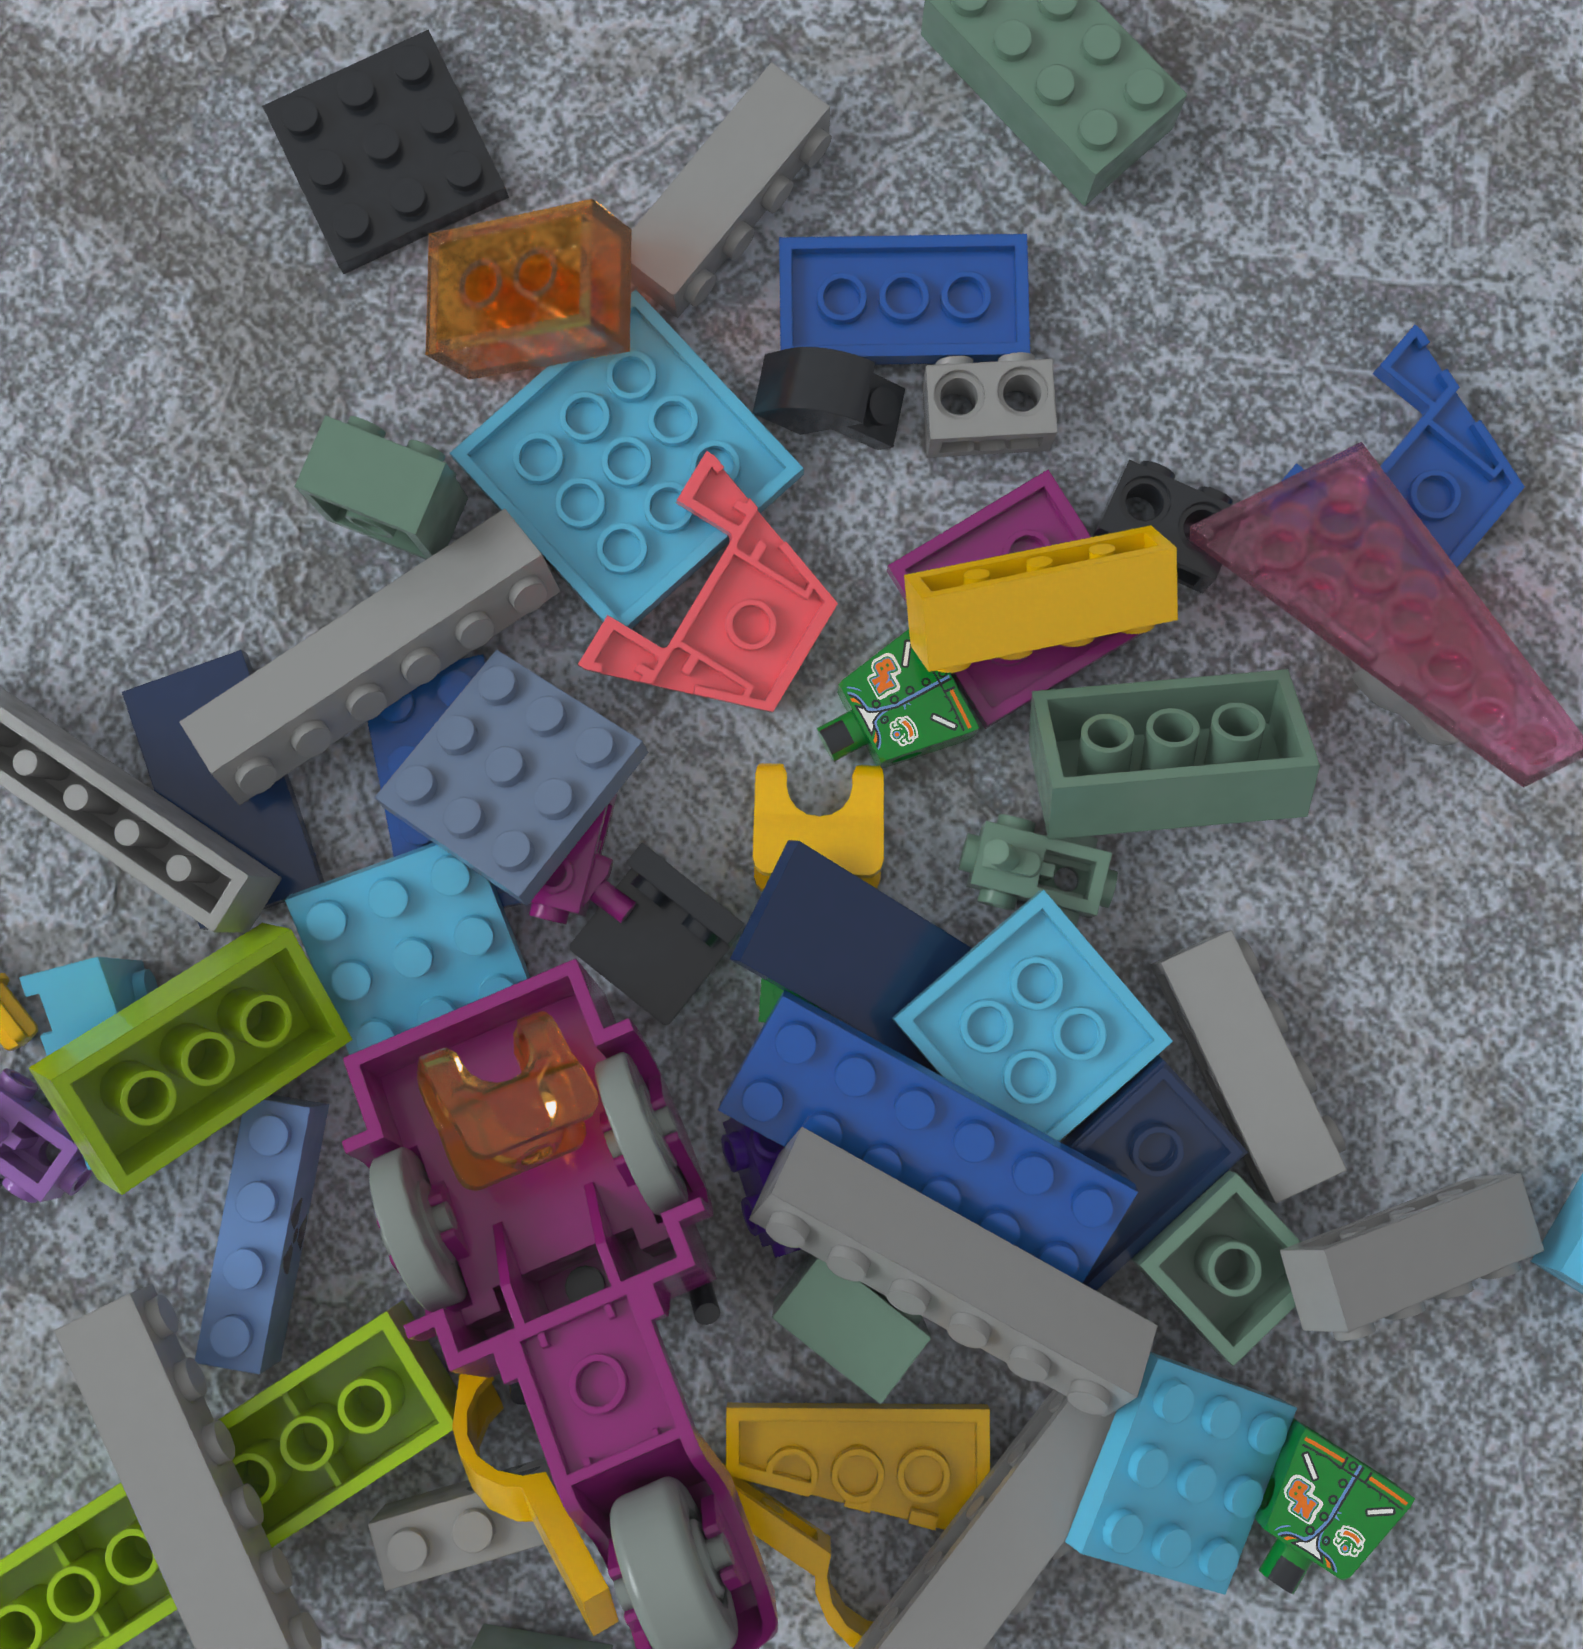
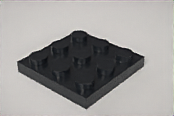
M429 30L262 106L343 274L509 198L504 183Z

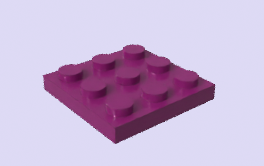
M1048 469L887 566V573L906 602L904 575L1090 538L1091 535ZM1118 632L1094 637L1091 643L1084 646L1067 647L1056 645L1033 650L1032 654L1022 659L1006 660L993 658L974 662L967 669L950 674L983 727L987 729L1030 703L1032 691L1053 689L1144 633L1126 634Z

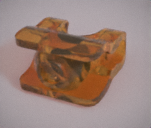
M539 1011L517 1020V1026L513 1033L514 1055L520 1066L521 1073L511 1080L497 1083L481 1080L468 1071L456 1052L446 1047L419 1056L417 1082L420 1094L437 1128L452 1170L458 1182L466 1189L472 1191L485 1189L574 1152L584 1142L587 1134L584 1120L593 1116L599 1103L598 1092L582 1064L571 1052L557 1023L545 1011Z

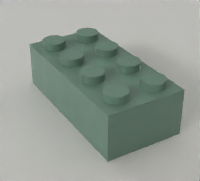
M925 0L921 36L1084 207L1175 126L1187 93L1097 0Z
M1288 669L1032 691L1028 744L1048 840L1308 817L1320 763Z

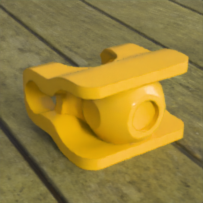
M758 764L755 773L753 863L754 881L756 887L761 892H763L788 840L804 843L878 889L881 880V868L884 862V774L881 766L857 765L852 775L850 797L845 805L831 815L815 816L806 814L798 809L790 799L787 789V772L784 764Z

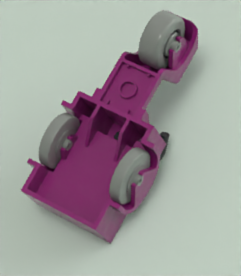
M575 958L344 1057L343 1061L367 1130L343 1140L342 1144L347 1155L360 1160L370 1169L369 1184L372 1201L377 1216V1224L381 1229V1237L389 1253V1260L402 1277L413 1297L425 1309V1316L403 1325L407 1338L416 1341H426L438 1336L450 1372L486 1378L501 1374L503 1383L509 1385L511 1400L518 1405L527 1404L563 1507L569 1517L586 1532L601 1554L608 1569V1574L614 1582L615 1592L624 1611L626 1624L631 1629L636 1649H759L778 1632L775 1590L732 1477L695 1427L656 1324L657 1321L669 1316L671 1299L686 1292L689 1294L694 1317L698 1323L702 1325L714 1323L720 1316V1309L712 1283L717 1277L696 1226V1223L713 1216L710 1195L692 1144L670 1091L638 1028L629 1018L616 1023L605 993ZM518 1081L530 1083L531 1089L529 1093L515 1104L498 1111L489 1112L485 1110L483 1105L485 1100L500 1088Z

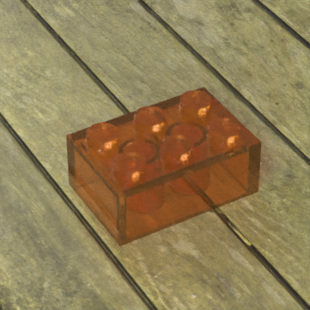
M588 199L430 233L428 244L425 355L471 380L630 352L632 229L594 199Z

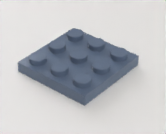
M496 649L374 798L384 809L519 902L528 906L649 752L642 740Z

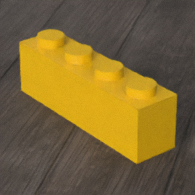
M1152 525L904 575L910 644L929 672H959L967 669L971 663L993 658L1006 660L1022 659L1032 654L1033 650L1056 645L1067 647L1084 646L1091 643L1094 637L1118 632L1126 634L1146 633L1151 631L1156 624L1178 620L1177 547Z

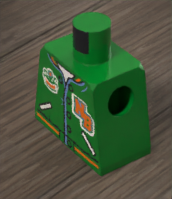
M908 629L838 684L837 693L847 712L816 728L834 762L866 746L876 766H881L883 769L965 742L973 738L980 727L950 673L929 672L911 647Z
M1293 1418L1286 1441L1282 1446L1265 1490L1262 1503L1255 1516V1520L1261 1527L1277 1538L1260 1566L1259 1571L1270 1581L1291 1594L1295 1593L1313 1562L1344 1581L1354 1574L1409 1510L1415 1498L1381 1473Z

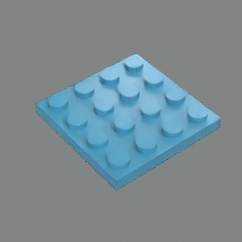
M636 289L450 452L453 460L500 511L504 508L541 552L544 559L602 622L609 615L630 629L636 626L730 541L728 535L675 503L706 451L713 454L725 467L724 471L745 496L755 503L760 514L804 475V468Z

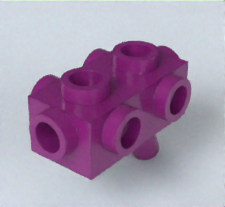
M615 794L532 899L529 916L566 925L569 913L586 917L588 905L591 901L620 923L631 913L636 902L607 881L612 871L613 860L602 855L617 794Z

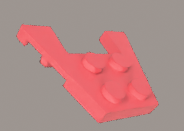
M706 451L675 503L728 535L730 539L728 546L667 647L662 648L607 615L579 661L578 666L595 673L766 712H774L838 603L791 546L780 538L760 514L755 503L745 496L724 471L725 467L713 454Z

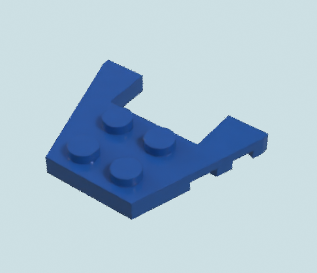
M1414 325L1373 372V375L1418 410L1422 416L1347 504L1296 463L1255 512L1262 518L1439 586L1451 576L1525 486L1482 420L1475 422L1456 393L1460 388L1448 369L1441 370L1426 347L1430 341L1423 330Z

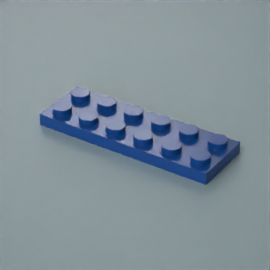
M785 989L718 1107V1111L783 1147L803 1127L1081 1283L1085 1280L1138 1194L1134 1182Z

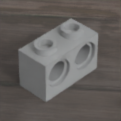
M1017 352L1001 356L998 362L973 363V359L967 356H949L939 359L936 365H926L922 393L927 458L1050 451L1058 433L1052 359L1035 360V355L1031 353ZM1012 391L1024 392L1032 398L1035 407L1029 411H1016L1007 405L1004 395ZM952 394L962 395L971 402L973 410L963 415H955L943 407L941 400Z

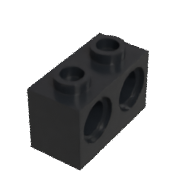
M1129 459L1118 478L1092 537L1152 525L1177 547V583L1203 594L1216 580L1246 511L1233 506L1231 497L1217 489L1205 486L1195 489L1175 480V474L1169 468L1159 463L1142 461L1139 464ZM1139 497L1148 501L1153 507L1154 519L1149 521L1135 519L1126 508V500ZM1198 523L1204 526L1210 533L1211 546L1199 547L1192 544L1185 536L1184 524Z

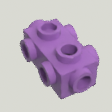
M5 1068L0 1074V1174L5 1177L2 1181L3 1186L13 1195L31 1203L61 1198L64 1192L70 1196L74 1195L86 1184L93 1171L87 1169L83 1155L55 1110L51 1111L33 1098L38 1091L37 1085L24 1075ZM49 1143L61 1150L53 1163L46 1156V1148Z

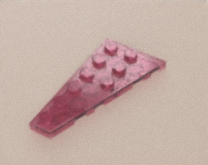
M1362 442L1190 526V541L1523 788L1583 758V734Z

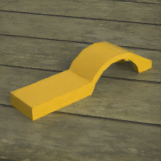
M460 1374L452 1427L458 1452L472 1489L490 1510L518 1522L534 1523L594 1637L619 1622L609 1587L572 1519L563 1507L561 1499L547 1473L541 1472L522 1476L498 1471L480 1458V1446L487 1428L504 1407L492 1384L494 1377L486 1378Z
M732 1477L753 1535L815 1576V1594L827 1623L850 1647L854 1648L874 1621L866 1620L847 1607L831 1584L829 1574L831 1537L753 1483Z

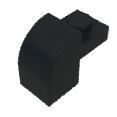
M788 348L765 354L752 414L799 435L831 429L876 450L894 447L905 388L873 373L875 362L864 357L828 348Z

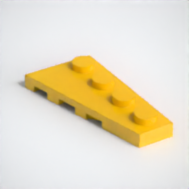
M727 1402L726 1469L731 1477L806 1497L814 1495L844 1503V1507L870 1513V1511L908 1520V1524L935 1531L936 1528L945 1530L990 1472V1408L988 1404Z

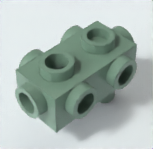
M1004 814L998 815L997 823L985 821L981 826L979 836L967 833L958 870L970 873L966 887L980 890L977 902L1000 909L1015 911L1017 900L1027 902L1038 891L1045 890L1075 927H1077L1079 916L1092 918L1097 916L1099 906L1109 908L1115 892L1118 872L1109 869L1112 853L1096 849L1097 838L1083 836L1048 840V836L1034 833L1036 823ZM1067 868L1075 873L1077 884L1074 890L1070 892L1063 891L1056 886L1054 876L1059 869Z

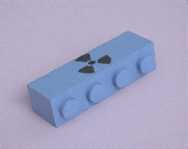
M272 1094L242 1114L195 1355L197 1364L261 1374L281 1361L329 1104Z

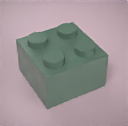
M325 415L294 486L327 521L425 560L448 546L468 496L457 481L456 472L450 469L447 463L443 462L445 455L436 448L417 440H409L406 447L384 438L386 432L382 428L362 418L350 416L348 422L344 423Z
M1230 1170L1131 1259L1134 1265L1208 1345L1232 1366L1241 1360L1296 1307L1280 1250L1301 1241L1237 1173Z
M808 1253L774 1298L772 1318L879 1404L883 1403L931 1339L923 1316L902 1312L890 1304L887 1296L864 1283L849 1281L837 1276L828 1268L826 1262Z

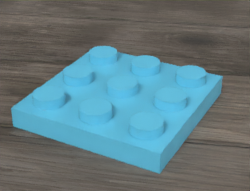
M435 843L289 895L285 900L312 967L353 1039L345 1045L349 1055L531 978L495 885Z
M1045 890L1038 891L891 1018L940 1076L1058 1141L1064 1138L1173 1042Z
M1150 1352L1138 1397L1116 1411L1065 1542L1083 1555L1225 1595L1237 1568L1257 1511L1262 1503L1280 1451L1286 1441L1287 1433L1297 1407L1275 1396Z

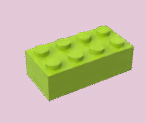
M261 923L28 1069L96 1178L123 1195L353 1039L293 931L289 928Z

